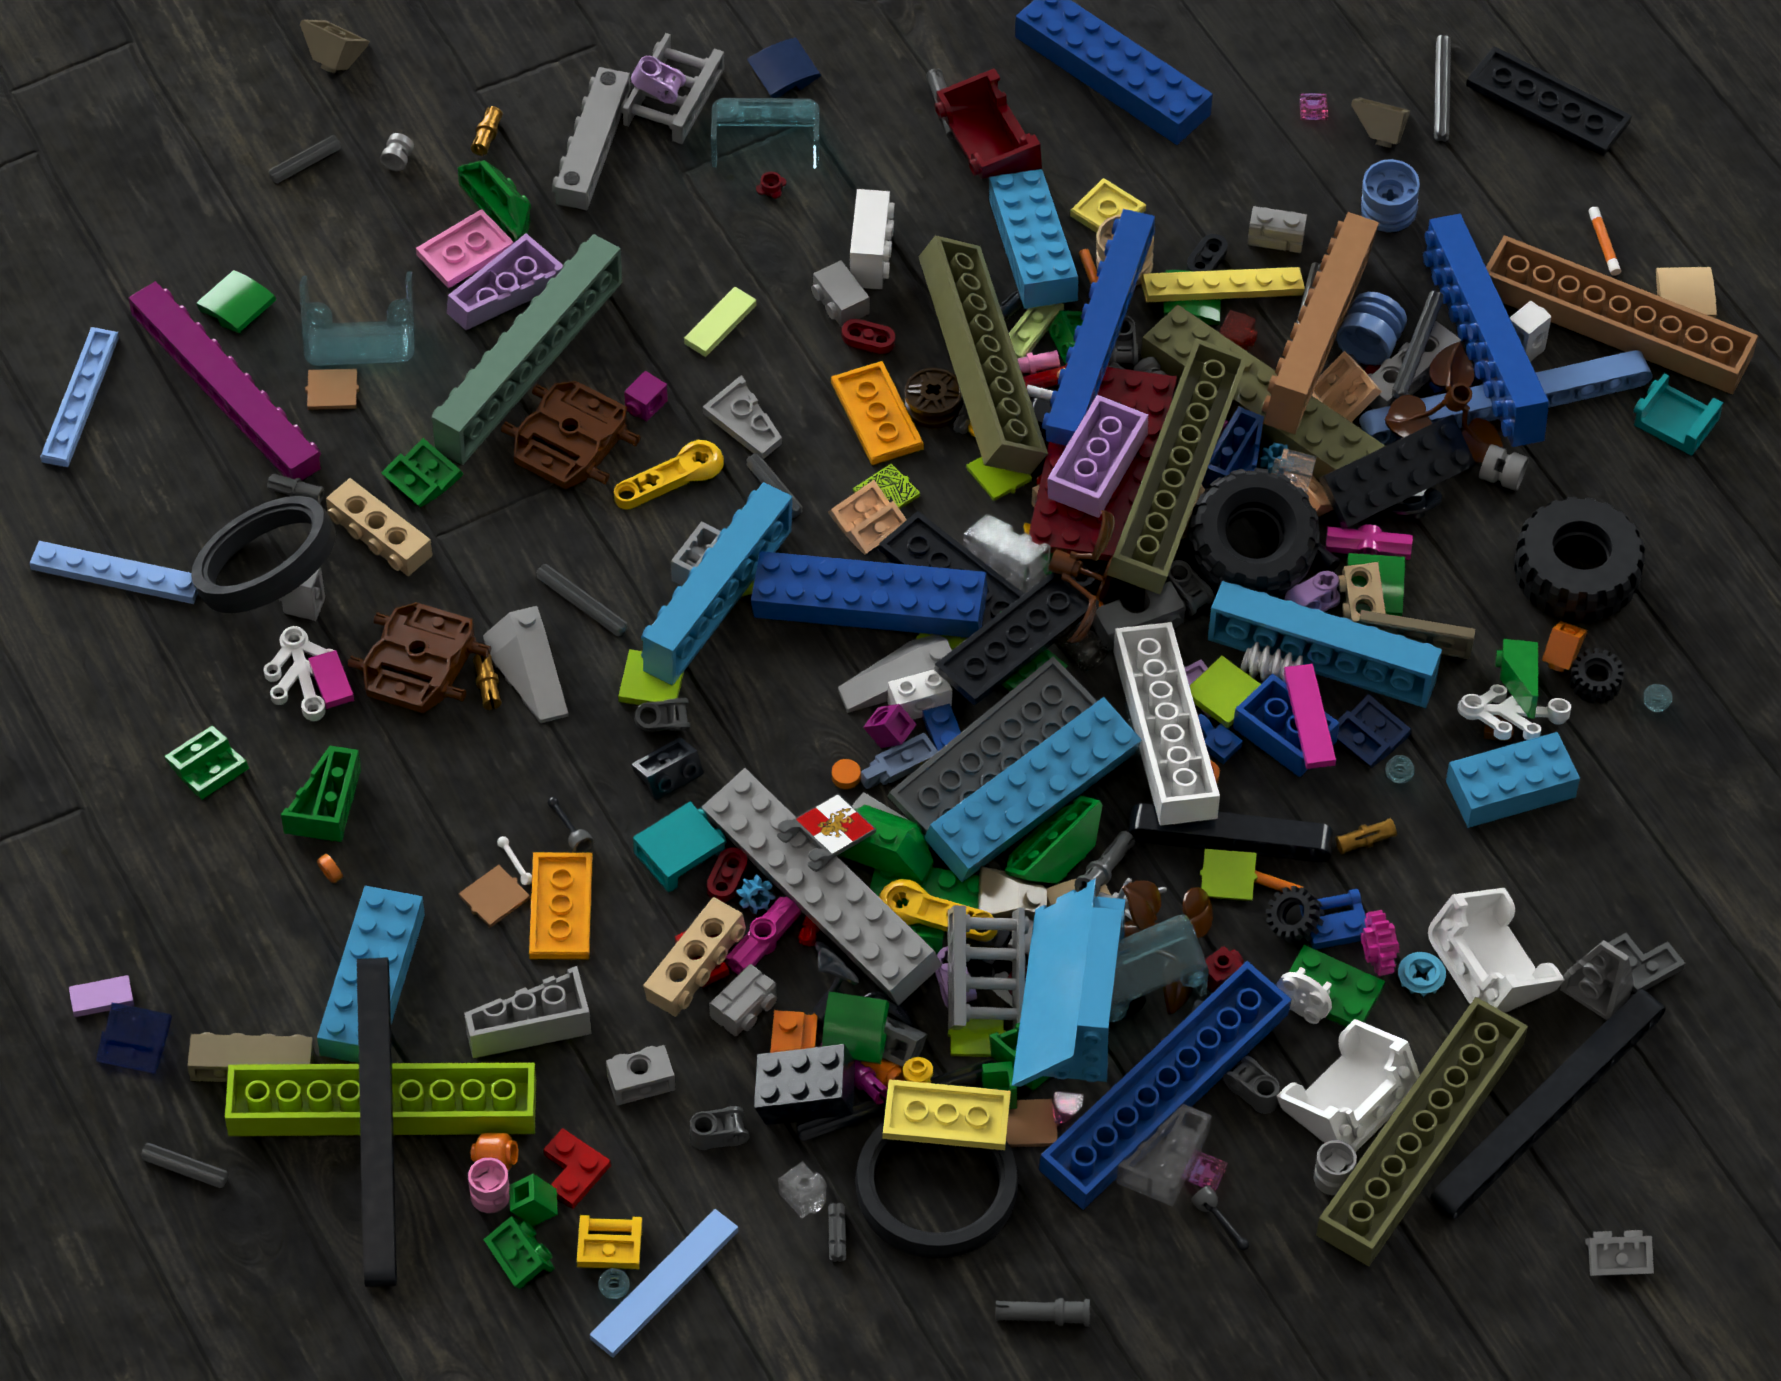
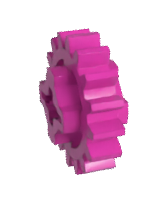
M1382 910L1366 913V919H1364L1366 928H1363V933H1361V943L1363 944L1365 959L1368 963L1371 962L1372 966L1374 965V972L1378 976L1394 973V967H1396L1394 958H1397V953H1399V943L1396 938L1395 927L1392 923L1389 924V921L1386 920V914Z

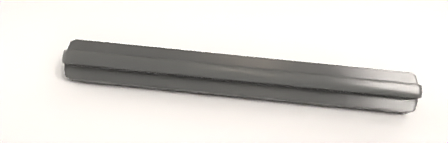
M1439 35L1436 41L1434 138L1436 141L1444 142L1449 139L1451 38L1448 35Z
M1434 290L1428 295L1392 389L1391 395L1394 399L1408 394L1443 302L1444 296L1441 292Z

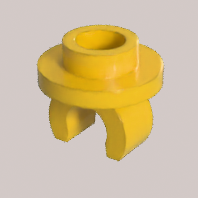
M914 1057L905 1062L903 1076L907 1081L931 1083L933 1065L928 1059Z

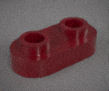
M850 319L842 326V340L851 347L878 354H886L895 347V332L888 326L861 319Z
M727 848L720 853L707 880V893L711 899L715 897L722 902H727L736 895V890H738L748 868L747 855L741 849ZM732 864L737 865L736 868H730L728 866ZM719 888L726 889L725 891H718Z

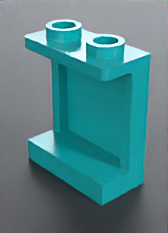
M1664 373L1659 381L1654 380L1648 389L1647 397L1645 399L1640 398L1634 408V413H1636L1634 426L1692 456L1718 422L1723 402L1713 398L1707 406L1669 386L1670 376Z
M691 801L633 837L634 854L668 893L678 887L679 876L714 854L719 857L720 853L725 850V844L727 843L722 831L718 828L714 829L709 823L706 813L700 808L697 809Z

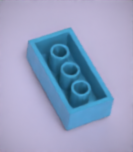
M1558 732L1449 762L1446 783L1468 828L1575 798L1580 777Z

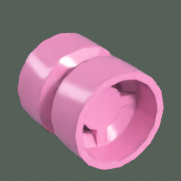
M492 1157L477 1160L468 1172L471 1202L481 1212H498L508 1204L510 1199L508 1170L504 1163Z

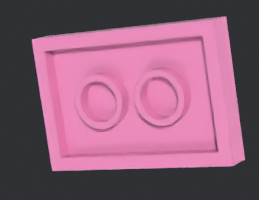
M481 209L416 248V255L449 289L482 269L514 242Z

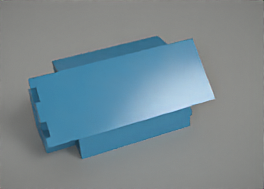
M1096 878L1087 882V887L1079 892L1072 890L1058 897L1055 904L1049 907L1043 905L1035 909L1011 1086L1021 1087L1042 1076L1055 1077L1057 1079H1081L1088 1082H1107L1109 1020L1118 946L1124 944L1126 899L1096 897Z

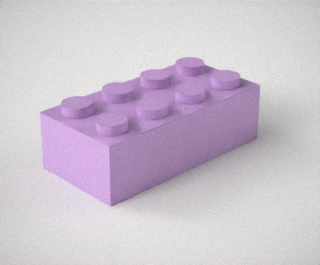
M1097 395L1048 477V498L1099 518L1102 514L1101 510L1105 509L1148 435V414Z

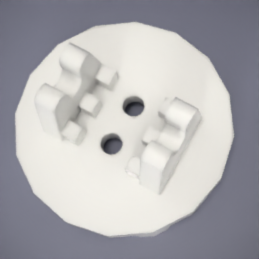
M1302 967L1296 973L1288 972L1283 974L1277 982V987L1292 999L1289 1010L1303 1016L1306 1021L1312 1024H1317L1320 1019L1328 1015L1332 1009V1001L1329 997L1330 988L1332 987L1331 983L1326 982L1322 987L1311 977L1304 975L1306 970Z

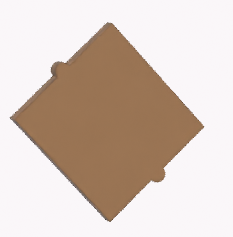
M357 369L308 370V386L305 387V392L308 394V410L357 408V392L360 391L359 385H357Z
M500 865L494 867L459 893V897L471 908V913L473 915L477 914L489 928L530 899V895L518 884L517 878H512Z
M1055 1099L1017 1100V1109H1009L1006 1140L1010 1147L1051 1146L1058 1139L1057 1126H1059V1119L1056 1118Z

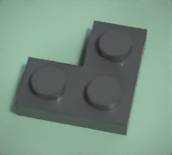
M1627 933L1608 942L1629 956L1634 981L1632 992L1634 994L1640 989L1647 990L1684 970L1686 964L1668 941L1645 954L1641 952Z

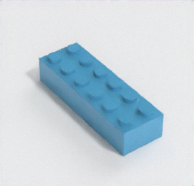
M1029 170L989 177V201L1024 309L1078 301V274L1043 170Z
M364 886L317 1035L320 1056L359 1063L357 959L388 957L392 1024L425 916L423 896Z

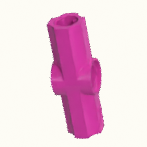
M1371 524L1363 525L1358 530L1328 527L1326 549L1334 553L1405 557V560H1410L1413 535L1382 532L1380 527Z
M780 896L762 917L752 921L750 931L726 957V963L733 972L739 975L749 964L755 966L764 955L770 954L775 950L778 939L801 914L800 908L797 907L793 900L787 896ZM759 935H768L767 937H759Z

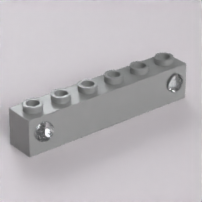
M599 67L596 76L591 77L589 82L590 93L588 97L584 96L581 106V117L577 116L575 120V134L568 139V153L566 157L562 156L559 166V177L555 176L552 183V192L556 195V204L588 210L622 116L620 112L622 102L625 98H628L631 91L630 73Z

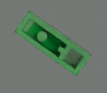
M1503 639L1502 650H1497L1495 657V667H1500V680L1528 718L1535 719L1538 701V642Z

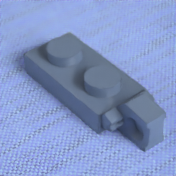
M922 733L903 742L902 745H897L876 755L875 760L870 763V767L861 771L860 781L866 789L876 786L880 782L883 785L892 783L917 770L935 755L938 750L928 736Z

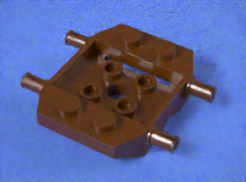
M577 381L554 383L549 390L536 384L532 389V394L542 398L536 412L527 416L519 427L507 421L501 427L502 433L513 437L515 440V464L564 489L579 484L588 478H593L605 485L610 478V474L598 469L597 466L618 440H624L633 446H637L641 439L640 435L627 430V406ZM570 425L577 427L574 431H566L563 428ZM536 436L542 439L546 444L553 445L567 452L569 456L577 457L579 459L575 461L532 439V437Z
M415 602L395 608L390 616L377 612L374 616V624L385 626L381 640L372 646L365 660L353 655L350 656L351 659L348 660V667L363 671L365 691L368 697L425 713L447 697L463 702L466 697V690L453 687V682L470 654L475 653L488 658L492 648L491 646L476 642L474 624L471 618ZM419 647L425 648V650L419 654L411 653L412 650L417 649ZM385 665L396 671H405L418 675L422 679H431L430 683L382 669L381 666Z

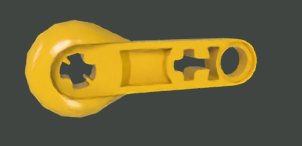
M706 440L689 442L682 447L675 458L618 483L614 488L615 504L622 509H632L689 483V481L711 479L719 474L724 466L722 452L714 443ZM700 459V461H705V463L701 464V462H696V460ZM647 482H651L652 484L656 485L652 486L651 484H647ZM624 491H630L634 494L631 499H622L619 495Z
M910 879L892 881L879 894V898L907 925L922 924L948 932V909L954 905L966 906L931 896L918 883ZM902 898H906L908 904L906 906L902 904L903 908H899L897 901L900 900L902 902ZM966 906V914H969L970 917L994 918L987 911ZM970 929L969 932H966V937L986 942L994 938L998 930H988L984 933H979L976 929Z

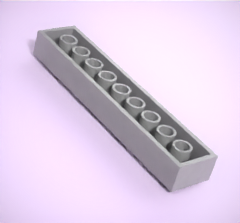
M746 768L702 806L710 822L720 829L724 836L737 848L741 849L747 855V858L777 888L793 900L797 907L897 1005H900L942 966L935 951L837 856L830 859L822 869L815 872L808 867V862L812 861L808 855L812 850L819 848L803 833L799 831L787 843H783L777 837V834L781 832L778 830L779 823L785 820H793L796 817Z

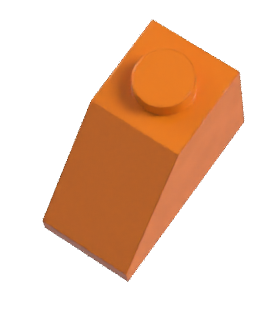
M1560 621L1552 628L1542 661L1548 663L1547 667L1560 672H1564V669L1569 670L1572 668L1574 659L1576 660L1588 630Z

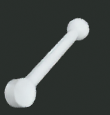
M500 837L497 841L498 846L504 848L520 873L521 883L523 885L531 884L532 875L526 873L509 847L508 838Z

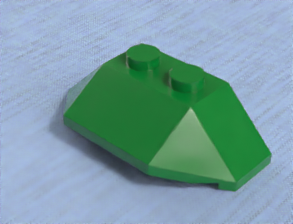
M485 160L457 167L460 187L478 208L482 209L513 242H516L524 234L528 233L531 222V204L525 195L521 196L516 190V186L510 178H506L500 170Z
M1079 796L1074 800V804L1063 807L1046 819L1009 855L1007 867L1005 868L1006 874L1024 880L1056 884L1063 880L1067 873L1095 847L1102 811L1101 801Z
M868 805L856 808L855 810L876 828V833L842 852L839 856L903 879H910L922 885L934 861L919 825L913 821Z

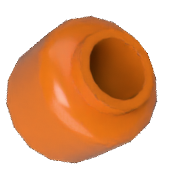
M483 1133L471 1147V1159L473 1162L482 1158L492 1157L504 1163L509 1171L518 1160L519 1149L517 1142L513 1141L508 1133Z

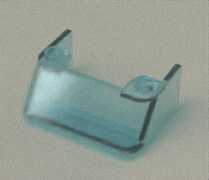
M721 98L713 103L711 123L712 167H717L718 126L814 127V168H819L820 107L814 100Z
M412 271L406 274V299L394 300L387 309V321L332 323V312L326 304L320 302L309 303L308 277L302 276L299 287L305 359L315 366L398 363L411 359L415 351V308Z
M1177 915L1119 941L1109 1022H1117L1124 1018L1131 1000L1179 979L1183 986L1195 987L1200 996L1206 994L1209 969L1194 927L1187 915Z

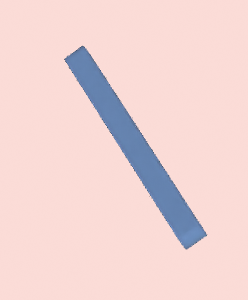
M1638 350L1536 373L1548 398V408L1641 387L1647 384L1653 377L1643 353ZM1483 385L1470 387L1472 398L1467 404L1470 407L1467 424L1469 425L1475 418H1482L1487 421L1499 419V417L1496 418L1493 414L1491 399L1486 398ZM1447 393L1422 398L1421 400L1425 403L1426 411L1441 403ZM1390 406L1367 411L1359 418L1362 430L1384 445L1391 444L1402 438L1394 434L1385 424L1384 419ZM1445 406L1428 417L1433 424L1453 414L1459 428H1461L1463 411L1454 412Z

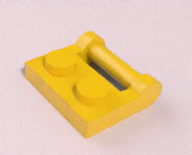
M580 1215L577 1267L639 1269L642 1217H633L632 1220L592 1219L590 1215ZM589 1231L632 1232V1234H631V1235L589 1234Z

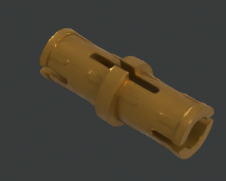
M495 106L486 109L482 122L476 128L477 134L471 145V150L478 156L487 154L491 141L497 136V126L503 113Z
M476 654L473 657L477 672L476 685L481 689L483 707L491 710L490 699H493L494 707L497 709L501 706L502 701L497 688L499 679L493 670L491 655L488 658L483 656L484 663H482L480 655Z
M1389 818L1386 821L1370 826L1366 824L1361 825L1359 830L1342 836H1336L1335 842L1340 854H1344L1363 846L1366 848L1373 847L1375 842L1397 836V831L1393 820ZM1377 832V834H1374V835H1371V836H1368V837H1365V838H1362V839H1359V840H1355V839H1357V838H1360V837L1366 836V835H1368V834Z

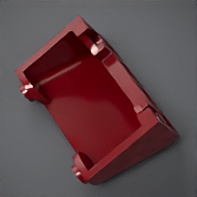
M995 68L936 91L937 103L934 104L938 117L945 119L967 156L972 174L974 176L978 175L981 179L1002 174L1042 169L1041 144L1035 134H1025L1007 104L1006 93L1000 89L998 90L1000 76Z

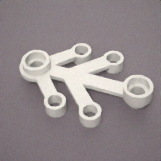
M291 626L286 628L280 636L281 649L270 663L264 666L265 679L270 682H276L281 678V667L292 655L294 663L279 684L271 688V701L276 705L286 703L289 689L299 678L304 696L301 703L303 716L310 721H318L325 714V703L320 696L315 694L310 675H314L309 661L305 659L304 652L312 656H318L334 650L325 649L308 641V635L303 629ZM271 670H276V671H277V672L274 673V674L268 673V672L271 671ZM277 693L284 694L281 697L275 696Z
M1493 685L1488 692L1481 696L1467 694L1458 703L1457 710L1460 715L1468 720L1479 719L1494 729V736L1500 740H1507L1511 737L1512 725L1506 721H1500L1493 715H1499L1522 729L1523 737L1526 740L1540 737L1541 726L1531 723L1522 717L1527 715L1513 696L1506 699L1507 688L1503 685ZM1554 698L1549 701L1548 707L1537 706L1535 717H1547L1554 724H1563L1570 717L1571 704L1565 699Z

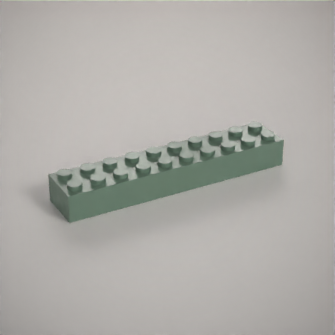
M593 234L587 242H583L579 246L574 257L564 263L558 275L548 281L543 292L532 299L528 309L516 317L513 326L507 332H503L500 335L497 344L491 350L484 353L481 362L475 369L469 370L458 388L455 387L450 392L445 403L442 406H438L432 414L435 448L440 453L461 465L470 458L621 285V248Z

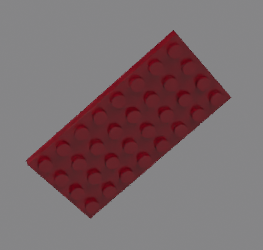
M1107 367L1098 395L1148 414V435L1104 511L1110 512L1114 516L1115 525L1109 543L1098 560L1109 561L1115 553L1173 400L1177 376ZM1049 442L1048 454L1045 458L1027 539V549L1054 553L1058 549L1069 554L1071 551L1091 554L1094 551L1101 530L1102 514L1097 518L1048 498V477L1066 448L1064 445Z

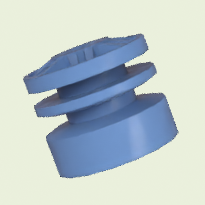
M1390 159L1381 160L1371 165L1365 172L1362 182V217L1379 222L1377 230L1397 232L1409 227L1415 220L1418 211L1420 183L1418 174L1413 167L1403 161Z
M1378 292L1359 294L1354 299L1347 317L1343 320L1337 332L1336 340L1339 348L1343 352L1346 351L1348 354H1353L1359 363L1373 366L1382 364L1386 359L1390 358L1396 346V341L1400 338L1406 326V313L1398 302L1389 296Z

